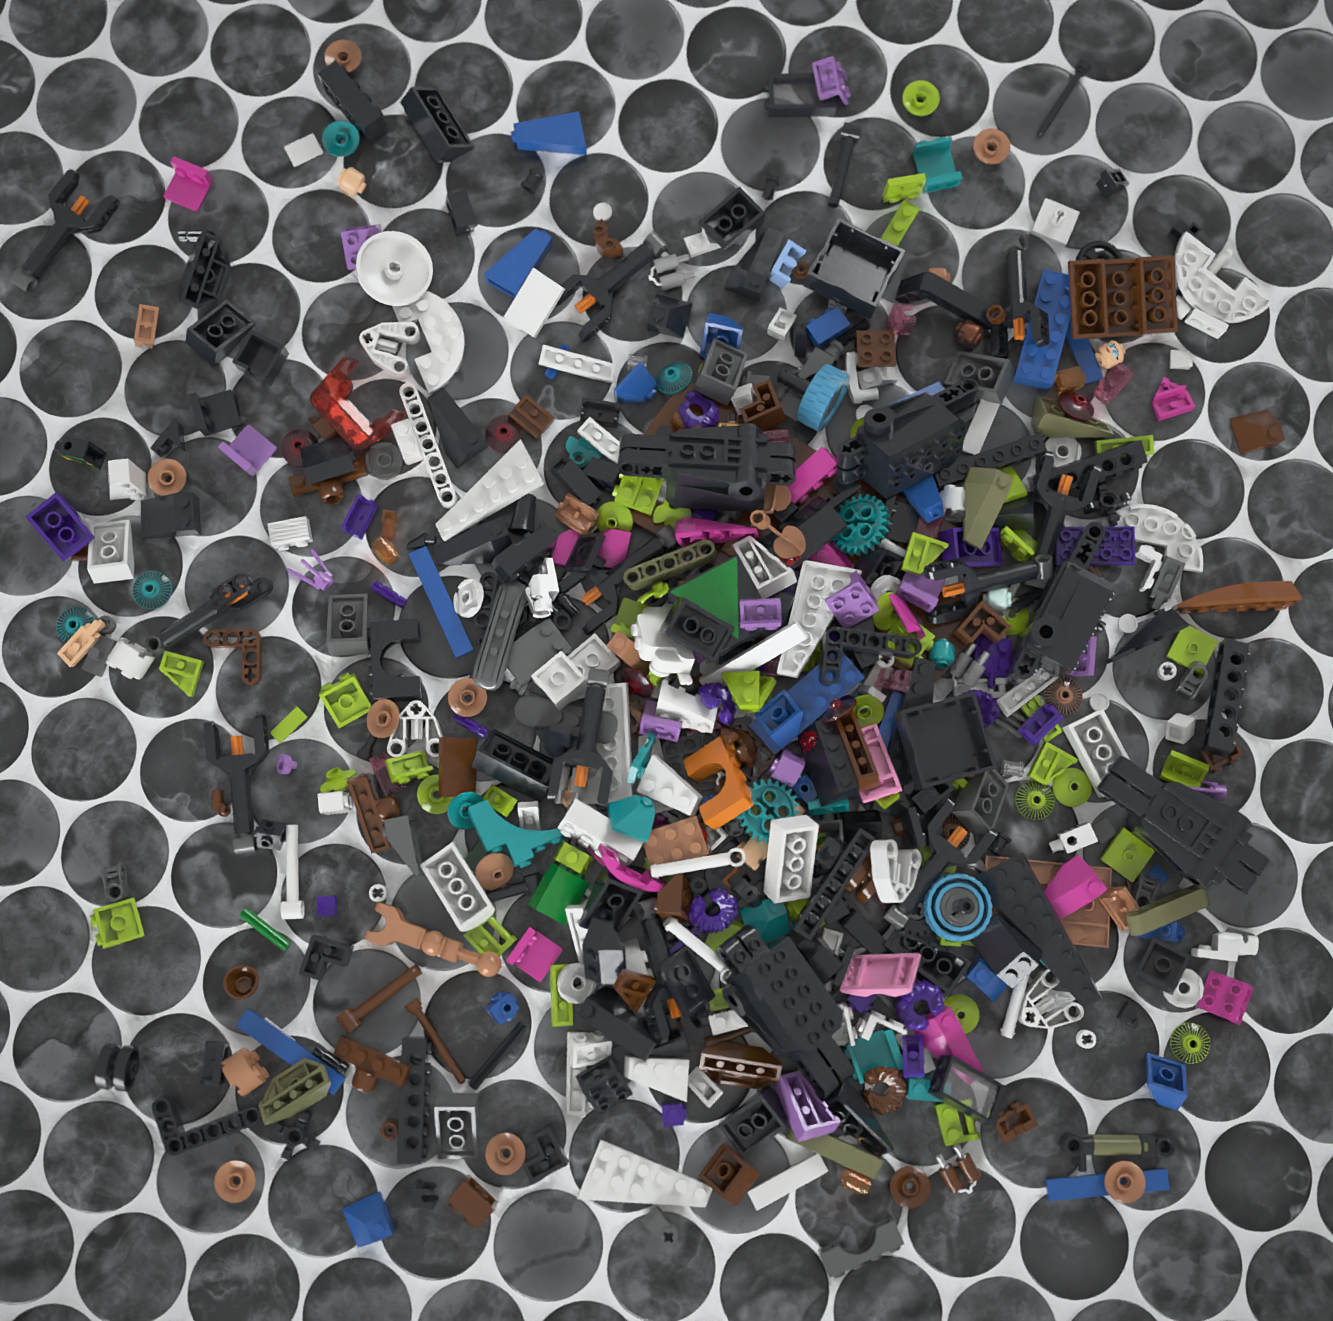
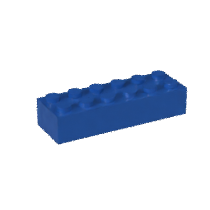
M1043 269L1033 305L1048 314L1050 343L1044 347H1038L1032 338L1031 321L1028 322L1012 382L1050 391L1071 317L1069 275Z
M843 652L840 678L836 683L829 687L820 684L818 680L819 665H817L787 691L803 712L798 735L865 678ZM831 653L827 658L830 661H835V656ZM825 672L826 679L833 681V675L830 672ZM757 718L749 724L774 755L781 750Z

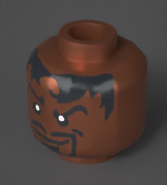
M966 320L963 323L960 322L954 331L957 333L956 341L967 348L977 347L984 337L982 327L971 320Z

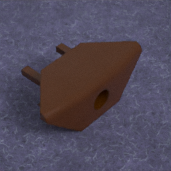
M336 411L332 412L329 416L324 413L320 417L308 418L314 429L325 441L341 436V430L348 426L344 423L338 428L333 423L331 418L337 414Z

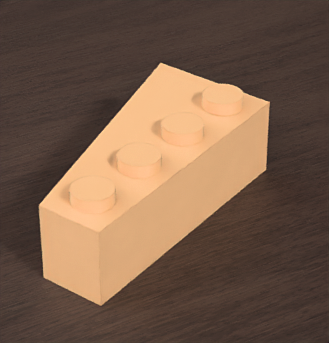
M800 805L795 807V810L801 812L795 816H801L806 810ZM779 807L778 814L784 817L785 810ZM767 820L764 822L766 830L770 831L771 823ZM756 836L754 839L749 838L746 843L742 841L737 848H740L745 853L744 864L752 871H756L760 866L759 863L767 857L769 844H765L764 839L762 842L757 843ZM737 851L735 856L742 860V854Z

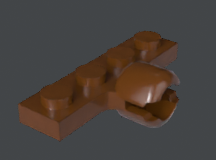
M363 456L355 458L356 462L353 463L354 471L309 484L305 472L289 476L291 493L293 496L319 490L323 503L328 505L340 503L344 498L343 483L368 476Z
M367 774L348 779L347 784L371 854L390 849L391 844L387 837L383 836L382 825H384V820L400 817V807L396 797L376 798Z
M344 1035L339 1037L333 1053L334 1056L355 1066L356 1070L351 1081L352 1087L365 1093L374 1091L379 1077L400 1087L405 1086L412 1067Z

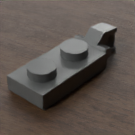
M1168 556L1165 557L1150 591V597H1152L1151 608L1159 611L1162 602L1167 603L1168 599H1171L1184 569V562Z

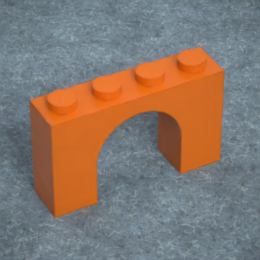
M720 736L683 760L688 776L698 783L717 771L725 770L726 781L720 793L699 806L704 823L714 830L754 806L751 799L752 793L745 783L747 779L739 767L741 763L734 753L735 747L733 743L730 745L726 744Z

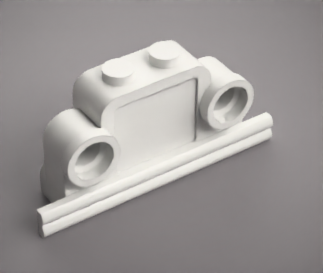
M667 604L665 607H646L642 614L638 615L636 623L631 626V635L635 638V649L638 650L639 656L645 661H651L649 669L654 675L666 677L670 673H677L681 685H691L690 671L695 660L692 650L658 632L673 604Z

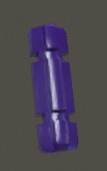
M379 581L373 583L371 587L373 591L380 593L382 597L390 602H395L400 608L406 605V598L401 595L399 596L398 593L387 586H383Z
M455 714L452 719L457 724H462V727L474 734L477 733L483 739L489 733L487 728L481 727L479 723L468 717L465 718Z

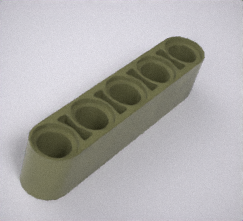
M702 540L626 570L623 576L624 581L630 589L640 590L714 561L717 557V550L710 540ZM706 548H712L710 553L703 554ZM693 555L690 561H685L686 556ZM675 562L672 568H666L668 563ZM656 569L654 575H648L650 570ZM638 576L637 581L630 582L632 577Z
M1196 885L1189 886L1126 913L1125 916L1130 935L1146 934L1206 908L1210 903L1206 890Z
M790 1126L786 1135L788 1140L875 1180L884 1162L882 1158L830 1134L798 1142Z

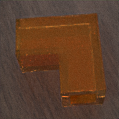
M383 510L381 536L385 539L395 540L399 519L395 511Z

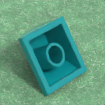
M633 795L608 803L607 811L611 830L647 843L656 813L653 801L647 797Z
M768 898L763 900L762 904L757 908L748 906L738 910L744 926L746 924L751 925L765 943L790 933L788 914L783 902L774 903Z

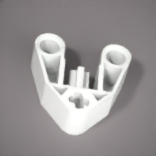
M381 323L364 330L360 334V343L375 365L400 380L406 379L410 375L407 361L390 353L396 354L398 350V343L396 342L414 345L420 341L421 334L415 323ZM409 331H416L413 336H407ZM398 366H405L404 370L396 371Z
M414 700L401 712L398 727L390 736L387 752L392 757L406 755L409 740V721H411L412 740L423 739V721H426L427 752L432 757L439 758V753L433 754L432 752L433 745L439 744V737H443L439 722L422 702ZM415 706H418L422 709L421 712H419V714L413 712V709H416ZM400 744L402 751L399 754H394L393 747Z
M875 840L871 844L870 852L872 876L879 899L883 903H902L914 887L921 864V853L917 849L898 850L894 840Z
M1043 968L1026 988L1018 1021L1029 1027L1051 1029L1080 1020L1083 1017L1084 1010L1080 1004L1067 1001L1043 1017L1041 1016L1056 1005L1054 999L1048 995L1035 1005L1033 1003L1060 982L1052 973L1053 979L1048 983L1045 975L1051 971L1048 968ZM1071 1006L1076 1008L1074 1016H1070L1068 1013ZM1026 1013L1031 1014L1029 1016L1030 1020L1025 1019L1027 1017Z

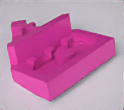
M1163 378L1151 404L1158 421L1194 410L1195 404L1188 391L1185 390L1186 385L1180 386L1170 382L1168 378Z
M611 528L606 529L602 533L606 538L598 555L606 560L604 567L613 568L626 558L631 536L630 531Z
M570 529L557 537L558 539L552 554L554 566H565L580 535L575 530Z

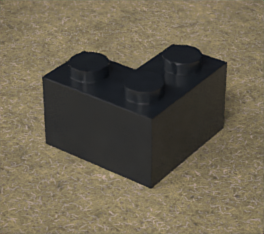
M317 934L312 935L299 975L321 980L323 979L328 962L343 967L348 966L354 946Z
M552 1124L539 1129L531 1136L539 1153L522 1163L530 1184L568 1165L569 1160Z

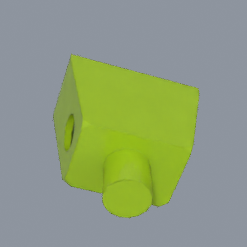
M564 841L561 842L553 856L555 860L586 876L595 858Z

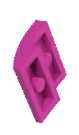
M891 593L889 595L891 604L908 634L915 632L919 640L926 637L907 602L901 596Z

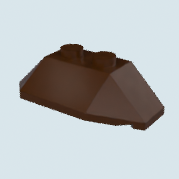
M721 1041L702 1050L699 1070L704 1071L716 1083L758 1089L771 1083L779 1082L782 1063L763 1047Z

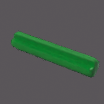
M248 908L242 910L239 915L240 918L282 951H286L289 948L291 942Z

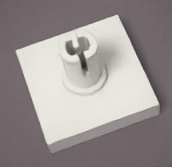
M1045 198L1030 233L1065 247L1080 212Z

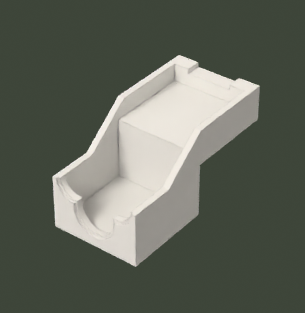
M594 633L568 656L560 651L533 673L531 677L560 711L574 698L585 694L586 687L590 686L587 685L590 667L609 670V675H611L621 666V663Z

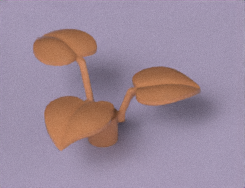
M767 485L763 510L752 512L750 516L751 527H757L760 530L769 528L779 536L774 541L773 547L775 553L781 558L789 559L800 556L804 553L806 547L802 532L794 526H786L781 534L770 525V518L766 515L772 514L774 510L783 511L786 509L791 501V492L784 485ZM738 541L726 542L722 550L732 557L737 555L733 544Z

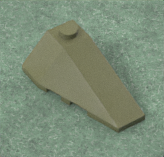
M1040 395L1036 396L1031 425L1036 434L1041 433L1042 437L1048 436L1051 438L1113 436L1109 424L1094 417L1085 421L1076 420L1063 412L1058 401Z
M969 468L963 484V490H965V500L963 501V507H965V518L963 519L964 542L978 550L982 549L1013 481L1011 476L998 469Z

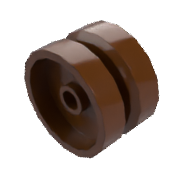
M869 853L844 889L850 893L858 887L855 892V898L862 904L876 891L871 870V855Z

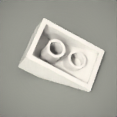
M130 520L90 524V531L95 538L89 542L87 570L93 582L102 583L134 579V555Z

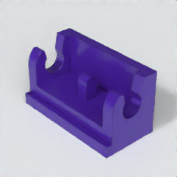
M358 493L341 526L342 530L362 540L379 506L373 500H368Z
M1045 703L1017 731L1033 746L1052 730L1064 716L1050 703L1048 705Z

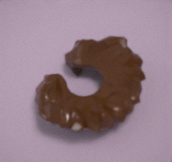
M721 727L720 737L724 739L726 744L730 745L735 741L740 744L735 751L740 763L745 764L748 768H753L758 747L755 746L754 737L743 729Z
M877 1066L873 1069H868L864 1073L863 1081L869 1085L880 1081L885 1082L889 1086V1091L885 1095H878L872 1092L871 1088L863 1091L864 1102L875 1113L885 1115L889 1111H897V1107L902 1105L904 1097L907 1096V1083L903 1074L897 1069L887 1068V1066Z

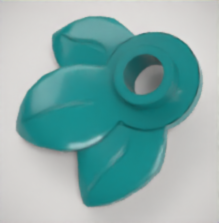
M570 436L566 442V450L570 454L569 459H572L579 468L586 466L592 457L600 459L603 455L583 437L577 440ZM581 457L582 461L577 462L575 461V458Z

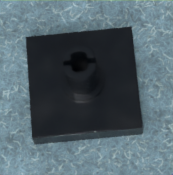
M602 533L579 535L564 569L568 572L589 571L592 565L597 569H602L606 564V560L599 556L598 553L606 536Z

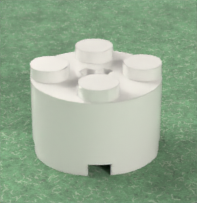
M946 485L944 490L939 493L944 510V515L940 518L944 517V520L947 522H963L965 518V507H963L965 490H963V487Z
M120 637L105 663L112 668L121 669V674L127 678L132 679L134 677L140 680L155 657L142 646L136 643L128 644L130 640Z

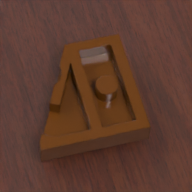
M622 969L612 986L630 1008L637 1013L656 980L649 975Z

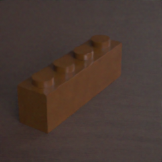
M854 710L845 711L838 716L836 714V717H834L860 792L880 787L879 774Z

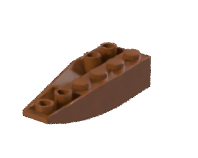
M1292 581L1251 582L1214 589L1173 606L1172 609L1179 611V614L1191 613V610H1198V613H1208L1210 610L1216 609L1219 613L1228 612L1229 609H1236V612L1248 611V608H1255V611H1265L1271 607H1274V610H1285L1287 607L1295 606L1294 603L1301 601V595Z

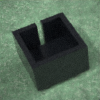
M250 329L232 363L238 370L252 377L254 375L256 379L271 386L287 359L289 352L285 346Z

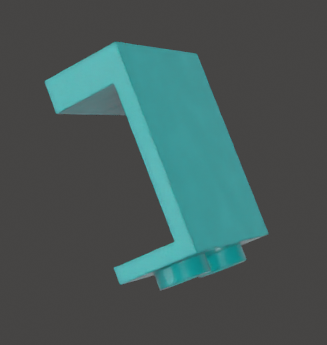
M939 137L933 141L927 142L924 140L915 144L912 153L918 174L925 173L926 182L922 190L923 194L960 185L962 180L961 171L956 172L950 150L952 137Z
M888 1027L872 1033L869 1041L862 1037L854 1039L855 1046H851L848 1043L845 1044L846 1048L843 1049L844 1055L851 1061L854 1068L853 1080H857L860 1084L864 1083V1073L868 1069H873L877 1066H887V1068H895L898 1071L903 1069V1058L892 1028Z

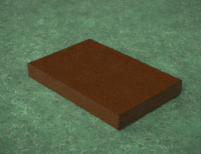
M439 737L438 797H456L463 792L476 793V769L471 767L476 756V739Z

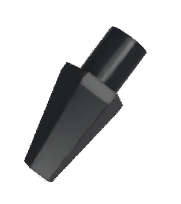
M425 532L408 542L406 549L410 550L427 547V544H436L437 538L436 536H428Z

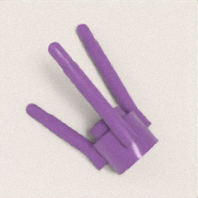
M314 549L311 550V553L324 573L322 571L317 572L304 559H301V563L315 575L313 578L315 582L287 568L288 572L311 584L318 591L320 589L325 591L334 582L333 574L328 571Z
M1203 780L1201 784L1208 785L1207 788L1190 787L1198 792H1205L1207 796L1218 801H1224L1227 796L1226 787L1218 785L1217 782Z

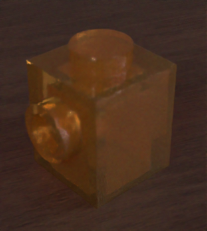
M1080 365L1058 371L1054 378L1059 395L1081 389L1086 381L1085 373L1081 371Z

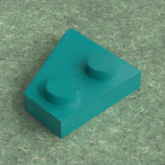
M648 733L645 745L641 746L630 767L627 782L634 784L638 778L641 779L651 758L650 755L656 738L655 734Z

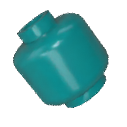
M940 638L933 642V646L929 651V661L935 662V668H948L954 663L955 646L949 640Z

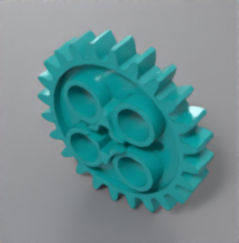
M860 494L858 499L852 496L851 502L846 499V505L840 504L841 510L836 511L848 528L832 539V541L845 554L848 553L852 556L855 553L860 556L861 551L867 554L868 548L874 551L875 544L881 545L879 539H885L883 533L889 532L885 526L891 524L887 520L890 515L887 513L888 508L875 496L871 497L867 494L864 497Z
M763 779L758 780V785L756 782L751 783L752 788L747 786L752 793L751 799L754 806L758 809V814L756 816L753 815L749 808L736 817V819L742 820L739 827H746L744 834L750 832V839H754L757 836V843L762 842L764 839L765 844H769L770 831L764 827L765 820L771 823V820L795 817V815L801 813L795 810V807L800 804L793 802L797 796L789 795L792 789L786 791L785 783L779 786V780L774 781L772 784L771 779H767L766 783H764ZM766 792L771 794V802L765 800L764 795ZM779 807L785 810L784 817L778 814ZM766 808H770L769 815L765 813L767 811Z

